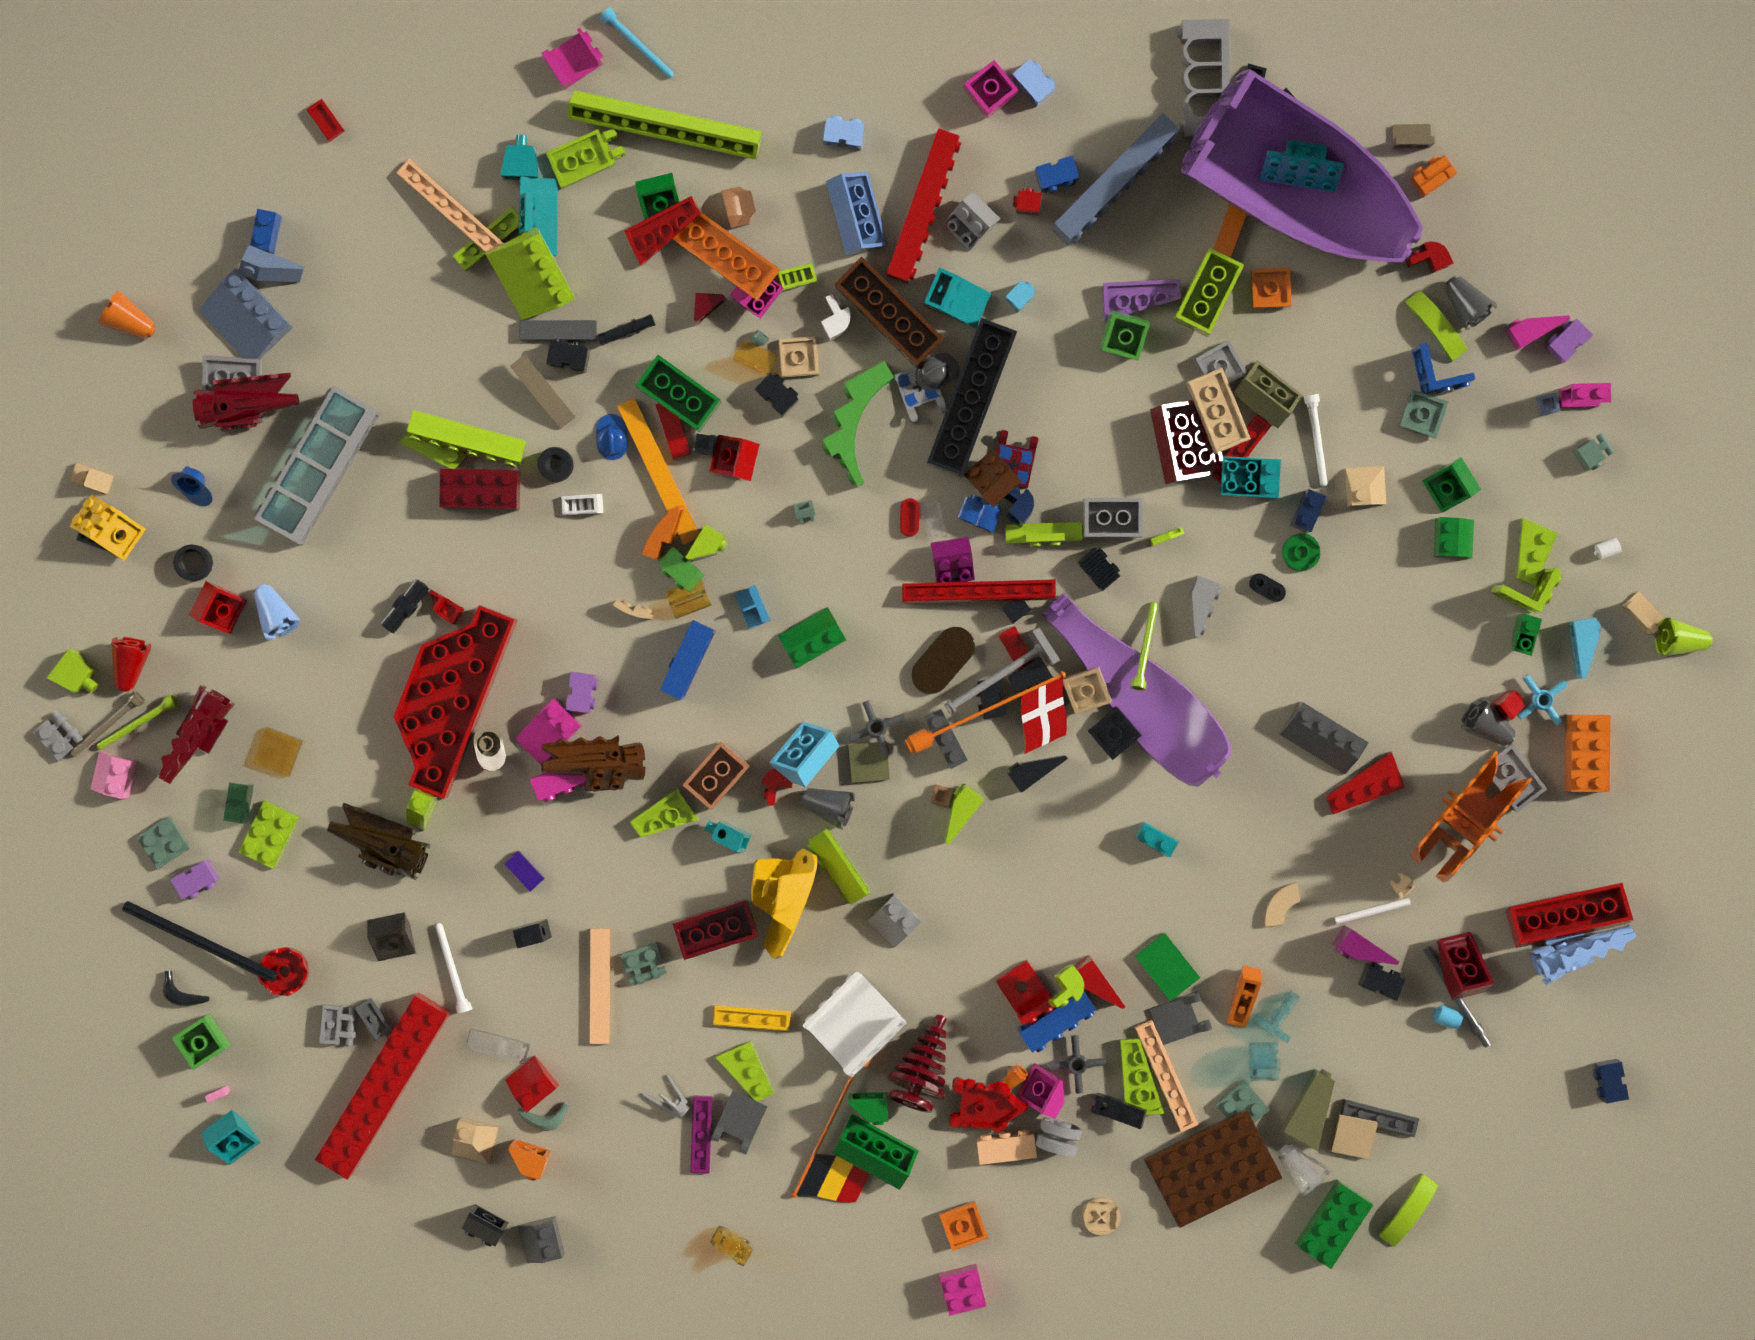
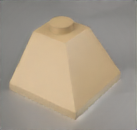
M1384 466L1345 469L1347 507L1386 505Z
M461 1117L457 1123L453 1139L452 1155L490 1164L499 1126Z

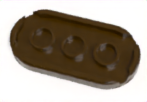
M950 627L944 630L912 668V681L915 687L927 694H935L942 691L972 657L975 650V642L972 635L961 627Z

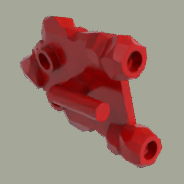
M960 1077L953 1079L952 1091L961 1094L960 1113L950 1114L949 1126L952 1129L959 1127L963 1129H980L982 1127L986 1130L991 1129L995 1133L1003 1132L1008 1126L1007 1122L1028 1110L1027 1104L1018 1100L1014 1094L1010 1093L1011 1090L1008 1084L998 1081L985 1086L984 1083H976L975 1080L969 1078L966 1080Z

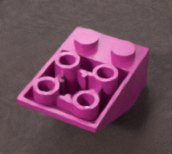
M545 772L530 779L538 801L544 799V802H548L558 797L557 793L562 792V795H565L575 790L574 786L580 785V788L584 787L587 778L583 775Z

